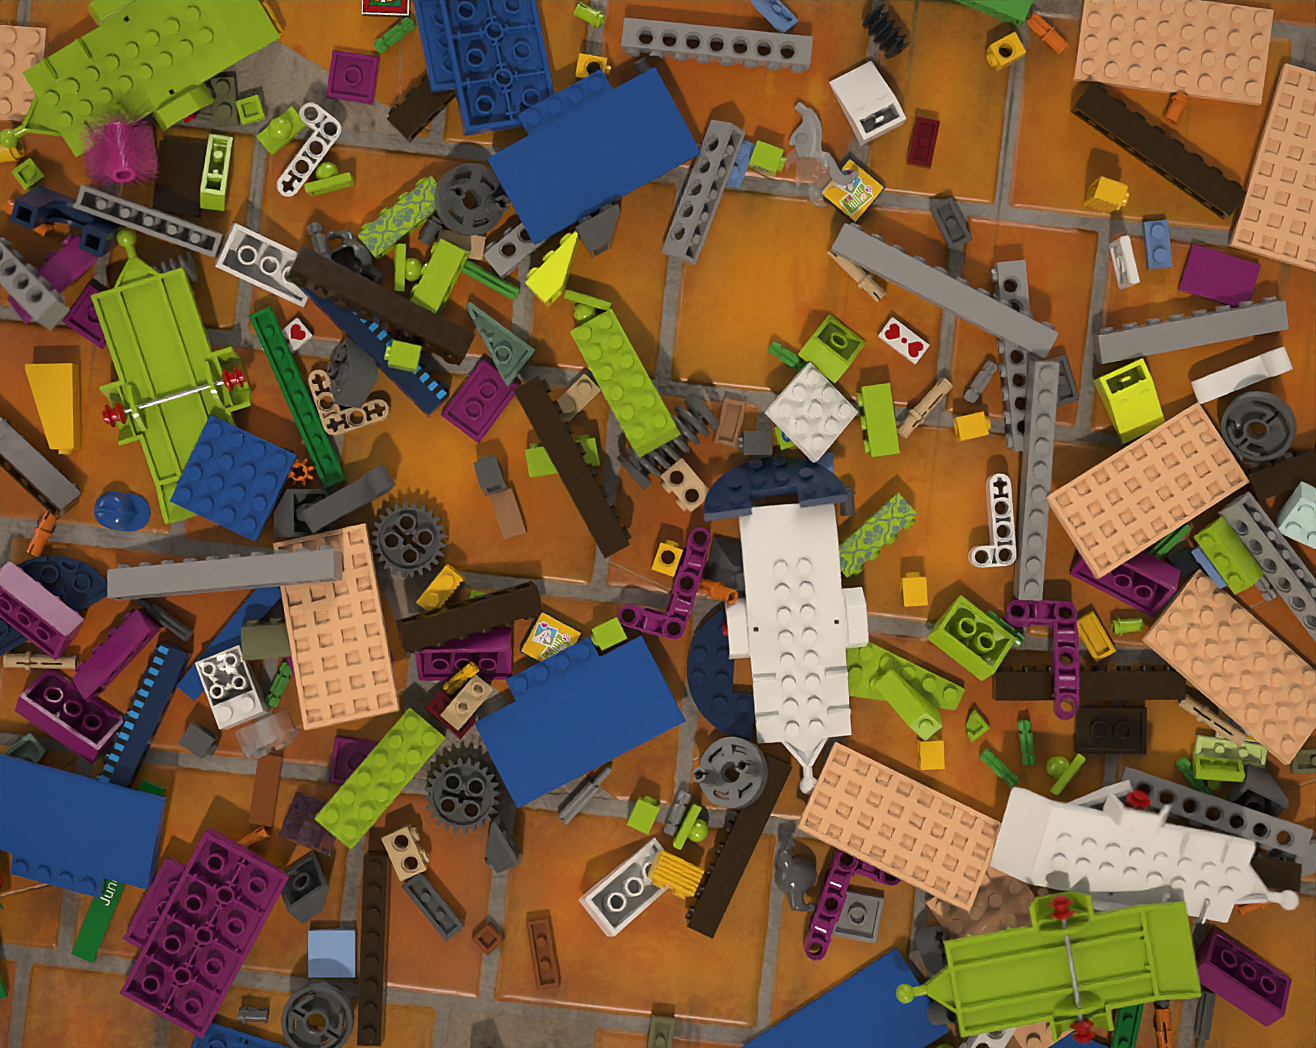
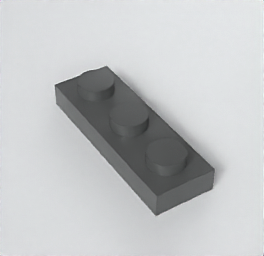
M423 872L414 875L401 886L445 941L465 926Z

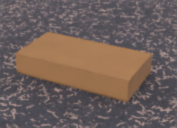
M724 397L718 421L720 426L716 429L713 443L736 449L747 402Z
M509 488L489 495L503 539L527 533L513 489Z

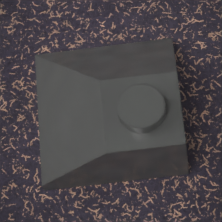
M287 489L274 512V537H305L330 531L329 525L313 534L301 515L302 511L328 497L329 489Z
M713 537L705 580L723 582L726 587L745 592L742 546L740 542Z
M1249 763L1244 767V782H1233L1225 800L1275 817L1289 806L1288 799L1270 773ZM1258 823L1255 825L1256 827L1262 830L1264 829V825L1262 823Z
M500 815L496 816L491 824L485 850L486 857H484L489 869H494L496 873L520 864L523 856Z
M315 851L284 871L290 877L281 895L287 912L302 924L323 910L329 890V884Z

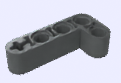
M381 464L367 472L359 480L301 512V515L314 534L386 494L396 484L384 464Z
M940 925L917 928L914 936L930 979L947 965L943 941H948L949 939L944 928ZM936 1000L928 1007V1019L933 1025L954 1024L957 1022L956 1013Z

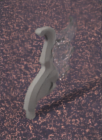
M799 102L794 110L802 115L803 121L790 138L789 145L796 148L787 154L785 166L788 171L791 164L796 165V185L800 187L801 181H806L809 186L811 202L817 207L824 208L827 207V204L823 202L824 194L837 185L850 184L858 177L859 173L857 170H854L850 175H844L839 170L830 153L822 151L821 122L811 108L808 109Z

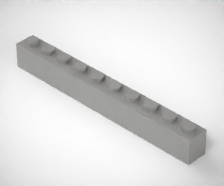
M851 222L850 225L844 224L831 252L1040 360H1044L1059 334L1054 331L1055 327L1045 321H1042L1041 324L1033 320L1034 316L1023 310L1019 313L1011 309L1012 304L1002 299L996 301L990 298L991 294L981 288H978L977 291L969 287L970 283L959 277L955 280L947 276L948 271L938 266L934 269L926 265L927 261L917 255H914L913 258L905 254L906 250L895 244L891 247L883 243L885 241L884 238L874 233L870 236L862 232L863 228Z
M1029 360L1013 595L1018 600L1042 601L1049 515V503L1046 497L1050 495L1060 364L1050 360Z
M320 546L319 550L310 551V548H297L296 552L288 553L287 550H275L271 555H265L264 552H252L250 557H242L241 554H230L228 559H220L219 556L205 557V561H198L196 558L183 559V563L164 560L161 561V565L142 562L138 563V567L121 564L116 565V569L107 570L108 598L118 601L343 581L342 552L333 549V546Z

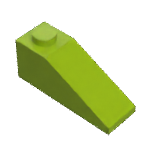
M209 134L200 189V208L225 211L233 137Z
M888 670L874 683V686L905 723L923 740L926 741L943 727L941 713L894 670Z

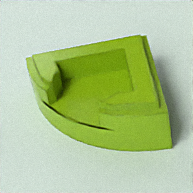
M975 709L972 710L966 720L965 728L968 739L973 743L990 727Z

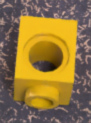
M1013 32L991 44L986 50V58L990 66L995 67L999 71L1021 59L1025 55L1026 50L1016 32ZM999 49H1007L1009 57H1002L999 54Z
M579 53L575 75L576 82L590 75L587 71L591 66H597L602 69L607 80H610L612 66H608L607 58Z
M984 411L952 419L957 442L989 435L988 430L991 429L989 417L984 415Z
M666 539L665 543L660 542L652 570L674 577L683 549L679 548L680 544ZM666 550H670L675 554V559L670 564H666L661 560V554Z
M920 572L905 573V577L899 578L901 606L928 605L925 576H920Z
M933 734L926 741L917 739L919 769H945L944 741L941 738H937L936 734Z

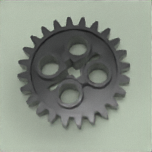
M404 501L403 508L398 503H395V511L386 508L388 515H379L382 523L374 522V525L379 529L378 531L371 532L372 535L377 536V540L371 541V544L378 546L373 553L381 554L377 560L378 562L386 561L384 569L390 566L393 567L392 574H396L398 570H401V577H405L407 571H409L412 578L415 577L417 570L420 575H424V568L432 571L431 563L433 562L437 565L440 563L436 558L437 555L445 556L440 549L441 547H448L446 543L442 542V539L447 538L448 535L441 534V530L446 528V525H438L442 518H433L434 509L427 513L426 504L418 509V502L415 501L412 507L409 506L408 501ZM406 516H410L414 521L411 529L403 527L402 520ZM393 526H398L399 529L406 535L413 534L414 536L412 540L419 546L423 547L426 550V553L423 554L412 543L406 545L405 542L407 539L403 535L398 533L396 530H394ZM424 531H428L432 536L431 542L427 545L423 544L420 539ZM391 534L396 535L399 540L398 545L394 548L390 547L387 542V538ZM409 549L414 550L417 554V558L413 563L408 562L405 557V553Z
M462 756L458 758V763H455L451 758L449 759V766L441 763L442 771L438 769L433 771L436 778H428L432 786H426L425 790L431 793L426 795L424 800L431 801V803L427 805L426 809L434 810L430 816L431 818L439 817L437 825H440L442 822L446 823V831L450 826H453L455 834L459 828H462L463 833L466 834L468 827L473 832H476L477 824L482 828L485 827L484 819L492 821L493 818L489 812L496 814L498 811L493 805L501 803V800L495 798V796L501 794V791L495 790L494 787L499 785L500 782H492L491 779L494 777L495 772L487 774L489 766L480 768L481 760H478L474 765L472 764V757H469L466 763H464ZM456 776L459 779V786H450L448 784V777ZM474 780L480 781L483 789L481 791H474L471 788V782ZM442 790H447L457 794L460 793L461 790H465V795L483 797V801H480L472 797H466L465 800H461L460 795L444 794ZM451 799L455 803V808L452 810L446 809L443 801ZM470 803L475 804L478 807V813L469 814L466 810V805Z

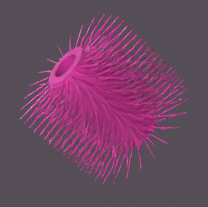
M118 115L117 122L112 120L109 123L106 120L108 125L100 122L105 126L103 127L104 129L97 125L95 126L97 128L93 129L101 131L93 130L92 133L94 134L91 135L92 137L85 135L87 138H83L91 140L80 141H92L89 143H94L88 144L90 148L81 147L82 149H88L83 153L90 154L89 157L92 155L97 158L94 162L87 163L91 165H84L97 168L92 169L95 171H92L93 173L91 174H99L102 178L108 176L107 180L112 178L109 186L117 181L116 185H118V182H124L125 187V182L127 184L132 179L140 183L135 179L138 177L135 176L144 178L142 177L144 175H139L138 173H148L146 175H149L150 173L159 172H147L157 171V169H141L151 167L149 164L144 163L145 161H150V164L157 163L152 161L154 159H150L156 158L151 157L157 156L156 154L148 155L150 157L145 156L146 154L154 153L148 151L152 150L149 148H156L144 145L148 144L147 140H152L151 136L153 135H143L145 132L139 131V129L130 131L136 122L133 121L134 123L128 127V125L122 123L124 117H122L121 123L120 118L118 122Z

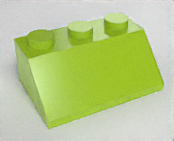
M961 595L957 597L937 620L926 637L981 681L995 673L1016 640L1013 635Z

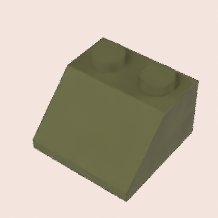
M284 616L271 617L270 621H260V618L247 619L246 623H242V661L288 657L292 655Z

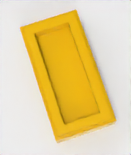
M1093 610L1077 618L1078 635L1095 663L1116 652Z

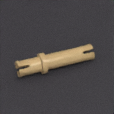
M831 250L827 252L859 284L858 287L860 289L863 288L875 302L878 303L888 293L873 279L874 275L872 273L868 274L862 267L831 252Z
M941 377L914 409H910L907 412L908 416L896 427L897 433L907 439L919 424L922 425L925 422V417L953 388V385L947 379Z
M27 651L26 654L6 653L4 654L3 665L5 668H25L26 670H32L33 668L75 670L79 665L78 654L61 655L57 660H54L48 654H34L32 651Z
M1189 694L1186 695V700H1182L1179 704L1180 707L1197 717L1196 720L1198 722H1204L1239 748L1248 737L1247 734H1244L1228 721L1211 711V707L1202 705L1189 696Z

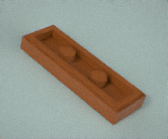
M259 753L249 817L250 824L270 827L274 825L284 756Z
M550 915L526 919L537 990L560 987L561 983Z

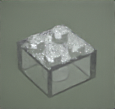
M288 709L234 732L245 759L253 756L254 760L272 752V747L279 750L294 742L293 738L299 735Z

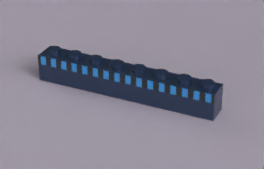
M298 287L348 338L353 340L376 360L377 367L428 418L449 399V395L446 393L448 388L440 380L435 382L430 377L432 372L423 363L420 366L418 365L417 373L388 367L389 360H384L387 346H392L393 340L398 341V338L392 332H385L378 324L370 320H363L356 313L348 309L339 308L335 302L327 298H320L313 291L305 287Z
M169 641L162 642L161 645L158 644L152 654L154 658L152 665L147 666L142 678L145 680L142 687H138L133 695L132 700L135 702L132 708L126 711L123 717L125 724L122 730H118L113 739L115 746L112 752L109 751L103 761L105 765L104 770L97 775L96 780L132 788L176 692V685L181 681L193 652Z

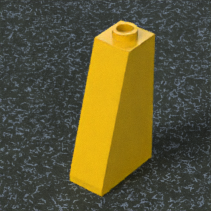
M73 363L25 364V371L49 448L58 450V454H73V450H81L80 365Z

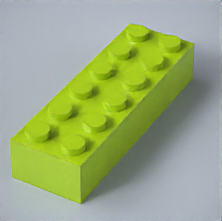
M612 309L570 331L639 458L681 435Z
M409 707L314 819L352 850L446 738Z

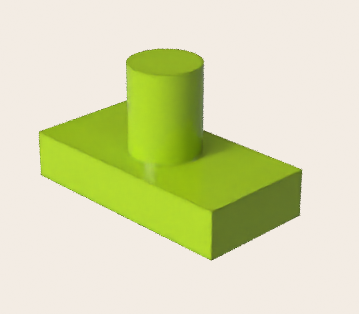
M1193 756L1192 765L1195 779L1208 780L1207 785L1210 789L1219 790L1223 781L1244 782L1245 772L1242 759Z

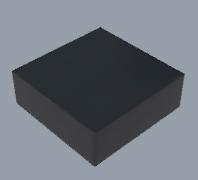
M1189 547L1166 557L1171 566L1181 570L1179 578L1200 568Z

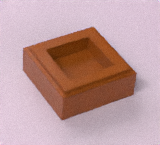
M488 921L471 939L488 956L505 937Z

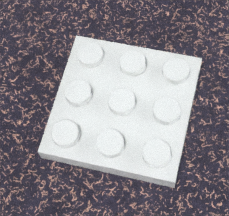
M809 362L764 413L814 463L821 458L857 415L858 411Z

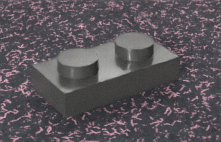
M952 197L929 208L949 251L972 240Z
M1066 355L1050 359V361L1060 363L1056 407L1080 400Z

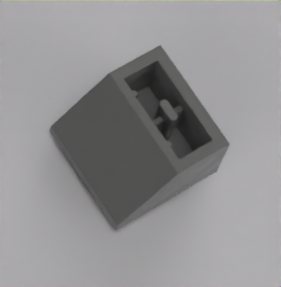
M608 204L599 210L600 214L593 218L589 215L578 221L579 225L576 227V231L591 259L612 248L621 217L618 204L614 206Z
M345 338L342 345L337 348L333 361L329 362L327 367V375L330 376L331 382L330 393L333 394L334 404L361 409L379 379L376 360L353 340Z

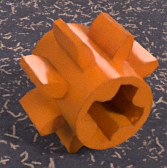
M298 458L296 459L288 478L294 479L292 485L296 486L301 481L303 486H307L306 480L315 479L311 474L312 470L316 468L307 465L309 459L305 458L302 463H300ZM303 467L302 471L305 472V475L299 476L296 470Z

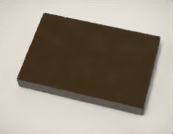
M159 141L157 165L159 166H157L156 171L159 173H156L158 178H155L153 209L168 214L201 217L200 189L207 150L206 145Z
M1079 705V709L1074 714L1075 753L1146 754L1147 707Z

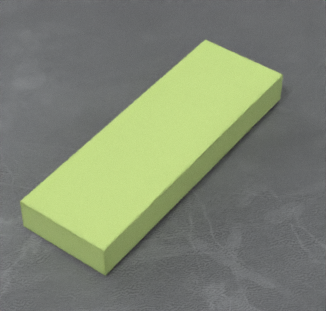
M1199 734L1195 736L1193 756L1242 759V764L1245 766L1249 763L1258 768H1265L1267 749L1260 743L1244 741L1239 748L1227 738Z

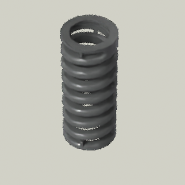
M692 393L684 401L686 409L677 406L675 408L677 418L673 415L671 417L677 428L692 443L698 445L700 439L689 422L705 437L710 434V431L702 421L703 417L711 424L709 427L712 431L718 428L720 423L698 396ZM682 434L672 439L685 453L690 452V446ZM669 441L640 458L632 447L627 448V455L623 452L616 458L644 490L652 483L644 467L655 477H660L662 474L653 458L665 469L671 467V463L662 449L675 461L680 460L681 455L673 443Z

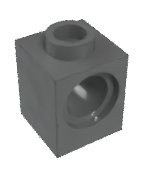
M743 431V437H738V451H743V456H771L772 431Z
M485 456L480 458L478 462L473 463L480 488L485 496L508 489L496 456Z
M196 721L190 724L178 744L203 759L208 755L212 756L217 750L219 744L216 742L220 736Z

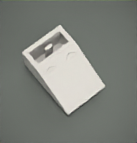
M872 61L829 82L861 146L903 125L907 119L895 95Z
M240 645L195 663L219 729L227 730L270 712L268 704L265 703L263 690L248 661H242Z

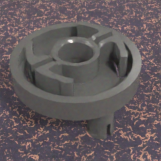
M465 163L450 168L441 176L435 189L434 202L439 218L451 231L464 236L480 235L490 231L500 221L503 211L510 207L506 206V204H510V200L504 195V190L495 174L480 164ZM467 191L471 192L475 197V204L471 209L466 208L462 201L466 196L463 193Z
M1243 391L1242 394L1228 405L1221 421V432L1227 445L1238 455L1256 461L1270 460L1282 455L1292 444L1297 430L1296 417L1290 406L1278 396L1261 391ZM1260 422L1266 427L1267 432L1256 433L1250 428L1249 424Z
M725 737L709 746L702 756L699 767L695 768L692 772V775L697 777L692 778L695 782L700 783L705 796L715 805L728 809H741L751 805L762 794L767 783L768 767L762 751L754 743L739 737ZM733 765L739 766V768L735 769L740 773L739 778L735 782H732L728 776L729 769Z
M315 983L300 988L290 997L282 1012L281 1027L286 1041L292 1048H342L354 1027V1011L341 987L337 989L338 985L331 986ZM315 1013L321 1014L326 1021L325 1027L322 1029L313 1028L314 1025L309 1024V1016Z

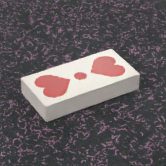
M893 317L877 336L914 365L930 346Z
M299 318L293 320L282 330L292 354L313 337V334Z

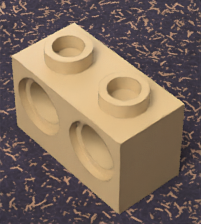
M682 458L660 476L662 478L661 486L668 494L671 491L674 492L678 497L675 502L683 511L688 509L692 512L705 501L709 489ZM679 471L683 474L684 479L681 484L675 485L670 481V474L672 472ZM689 489H695L699 494L698 500L694 503L688 502L685 498V493Z
M475 674L440 716L459 730L494 689Z
M411 823L382 836L381 839L400 881L427 870L430 857L426 849L421 848L419 844L421 840L420 834L416 827L412 828ZM405 835L408 838V845H400L397 841V836ZM407 857H415L418 861V866H409L406 861Z

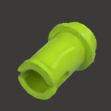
M579 2L575 8V17L590 23L592 28H600L602 26L605 15L602 14L601 10L596 11L582 2Z
M1140 616L1127 619L1116 617L1115 620L1111 621V630L1113 634L1122 636L1123 633L1142 632L1143 621Z

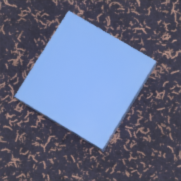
M357 929L308 930V978H354L357 976Z

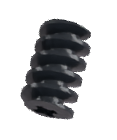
M883 3L865 17L862 26L864 29L870 28L868 31L869 36L876 35L873 40L874 43H881L879 46L880 51L887 50L884 56L886 59H890L903 52L912 41L905 44L904 40L907 35H898L902 29L901 26L893 29L892 26L896 20H887L890 12H881L885 6Z

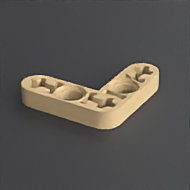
M314 370L309 375V386L323 428L328 434L334 436L342 435L383 421L389 417L391 412L390 406L386 401L380 399L364 403L361 409L352 407L342 411L341 406L333 404L330 409H324L321 406V400L325 396H330L333 399V394L323 392L318 395L317 391L322 390L319 384H314V381L317 380L318 374L321 377H325L326 380L322 384L324 389L327 390L328 388L330 389V376L323 370ZM377 404L382 407L385 406L382 416H379L377 413L370 415L372 420L368 421L365 407H368V411H373L376 409ZM355 411H360L363 414V421L360 424H354L351 421V414ZM346 414L349 428H346V424L339 425L336 432L334 429L329 428V425L332 424V419L337 422L343 421L342 415Z

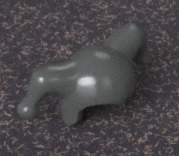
M345 229L336 232L329 230L326 236L329 240H334L335 238L343 240L342 245L330 252L332 261L379 285L382 283L384 275L372 263L371 252L364 244L358 241L356 235L351 230Z
M791 837L787 839V844L778 852L779 865L775 869V883L783 893L787 894L793 911L813 913L816 910V906L811 902L805 903L804 892L815 884L817 879L816 868L808 857L800 854L791 855L792 847L796 846L795 838Z

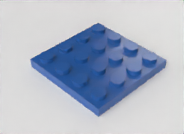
M210 415L170 502L258 542L298 455Z

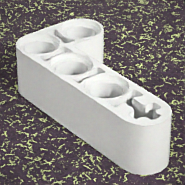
M315 103L304 104L299 110L300 120L310 127L313 133L276 182L277 191L283 196L290 197L298 192L341 133L340 123ZM307 107H312L317 112L316 119L313 121L307 120L304 116V110ZM327 122H332L336 127V132L332 136L324 133L323 127ZM312 141H318L322 146V151L318 155L312 154L309 150V145ZM298 160H304L308 165L307 171L303 174L298 173L295 169V164ZM291 170L301 180L298 182L294 179L291 183L293 190H286L284 192L282 190L284 186L281 183L283 180L287 182L292 176L288 175V172Z
M1284 346L1262 353L1190 383L1199 404H1202L1268 377L1292 370L1293 367Z
M999 473L991 475L986 480L990 545L975 546L970 549L968 560L975 567L1011 565L1016 559L1011 482L1008 476ZM997 480L1003 482V486L999 487V491L998 487L993 486V482H997ZM1004 494V497L994 498V495ZM998 501L1003 502L1005 505V511L1000 515L995 511V505ZM1000 525H1004L1007 528V534L1003 538L997 535V528ZM1003 548L1009 552V557L1006 561H1001L998 556L999 551ZM979 550H982L986 556L982 563H978L975 560V554Z

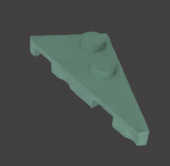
M469 301L466 309L505 386L509 387L535 354L536 350Z

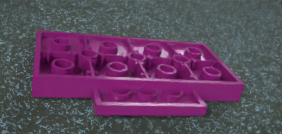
M211 827L204 832L187 866L169 856L165 858L123 938L142 949V952L119 994L203 1039L290 875Z

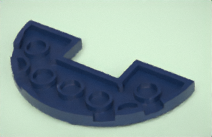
M784 456L753 459L726 472L712 485L704 501V520L712 521L752 515L750 499L797 492L800 508L848 502V494L843 483L833 472L812 461Z
M43 556L16 565L21 567L32 579L40 582L51 594L58 597L62 596L66 605L78 613L108 597L107 579L95 568L77 559L64 556ZM0 618V656L29 641V639Z
M724 608L704 623L692 642L687 660L688 686L698 710L710 724L727 735L752 741L754 697L753 693L732 692L735 659H729L728 636H723L722 622H727L726 610Z

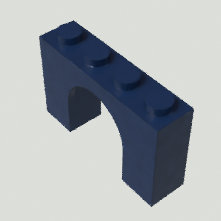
M41 185L15 199L10 221L32 230L46 222H59L74 226L82 230L78 249L98 257L104 256L119 245L116 239L117 233L127 227L74 208L75 199Z

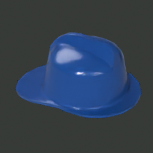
M115 491L106 492L96 500L94 506V515L97 521L103 527L109 529L137 531L148 523L151 516L147 501L134 494Z

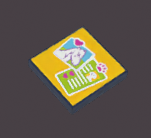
M849 157L839 170L844 175H850L854 170H857L859 173L858 177L848 185H839L831 179L819 193V196L849 221L856 224L886 187Z
M543 611L539 614L519 652L537 662H541L576 644L583 632Z

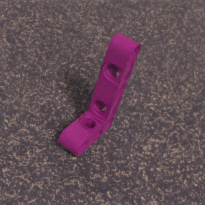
M697 527L689 535L666 613L626 604L618 612V619L622 625L647 634L674 640L679 639L683 635L708 555L707 551L711 535L707 529ZM697 531L705 532L707 540L704 544L700 545L694 542L693 536ZM686 576L691 577L694 581L693 587L688 590L680 586L681 579ZM625 609H632L635 612V619L633 621L627 622L622 618V612ZM669 623H679L681 626L680 632L675 635L670 634L667 631Z
M1013 600L1009 603L1004 614L1005 621L1014 627L1028 628L1030 626H1047L1053 631V647L1051 649L1052 677H1054L1053 709L1054 714L1059 719L1069 720L1079 709V640L1076 607L1068 601ZM1011 610H1019L1022 613V616H1013L1011 614ZM1059 611H1066L1070 618L1064 619L1060 617ZM1059 657H1068L1071 664L1065 665L1061 663ZM1066 702L1070 704L1072 711H1064L1061 708V703Z
M837 848L822 883L815 904L816 910L811 915L803 942V948L808 958L818 961L826 955L830 941H832L830 937L835 922L839 920L847 897L846 891L851 877L860 874L872 879L874 882L888 886L897 885L901 879L895 876L891 879H886L884 871L852 855L848 863H841L840 856L846 852ZM835 898L836 904L832 908H826L824 906L826 899ZM812 943H819L821 945L819 951L815 953L809 951V946Z

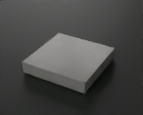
M847 889V897L838 922H835L831 935L876 944L885 897Z

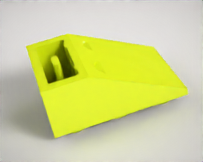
M576 231L572 235L570 233L566 234L559 242L561 246L555 252L551 250L543 258L544 264L539 269L534 267L526 275L528 279L525 282L527 287L548 308L565 292L580 242Z
M1143 358L1093 380L1122 444L1140 437L1165 423L1153 379Z

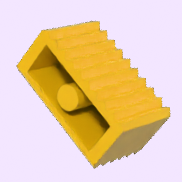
M1101 176L1090 185L1084 206L1093 207L1098 212L1102 210L1107 215L1114 210L1118 211L1128 201V185Z
M449 564L445 565L416 602L426 611L445 606L448 600L451 599V596H454V593L463 584L462 582L466 581L465 577Z
M659 850L656 853L647 878L652 880L651 884L661 889H664L666 886L673 890V895L685 899L686 896L691 897L695 895L704 870L664 850Z

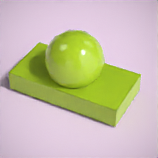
M291 106L280 117L272 119L269 126L256 137L269 153L274 156L308 126L300 120L299 114Z
M322 162L315 171L317 181L304 184L306 193L313 197L355 186V180L350 172L339 175L336 165L331 162Z
M397 244L394 249L393 292L396 294L404 293L405 280L416 281L422 276L420 274L422 264L414 258L406 259V244Z
M566 290L565 301L577 304L573 315L580 324L595 318L597 315L596 310L605 312L612 309L611 302L572 290Z
M1078 753L1070 764L1062 756H1054L1049 759L1046 766L1047 772L1052 778L1058 779L1049 791L1059 796L1086 761V758Z
M692 801L673 839V847L681 850L687 837L692 841L701 842L708 836L709 827L707 823L702 819H697L702 809L700 803Z

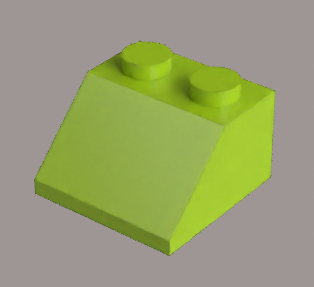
M829 314L798 355L806 363L811 362L826 378L836 383L866 342Z

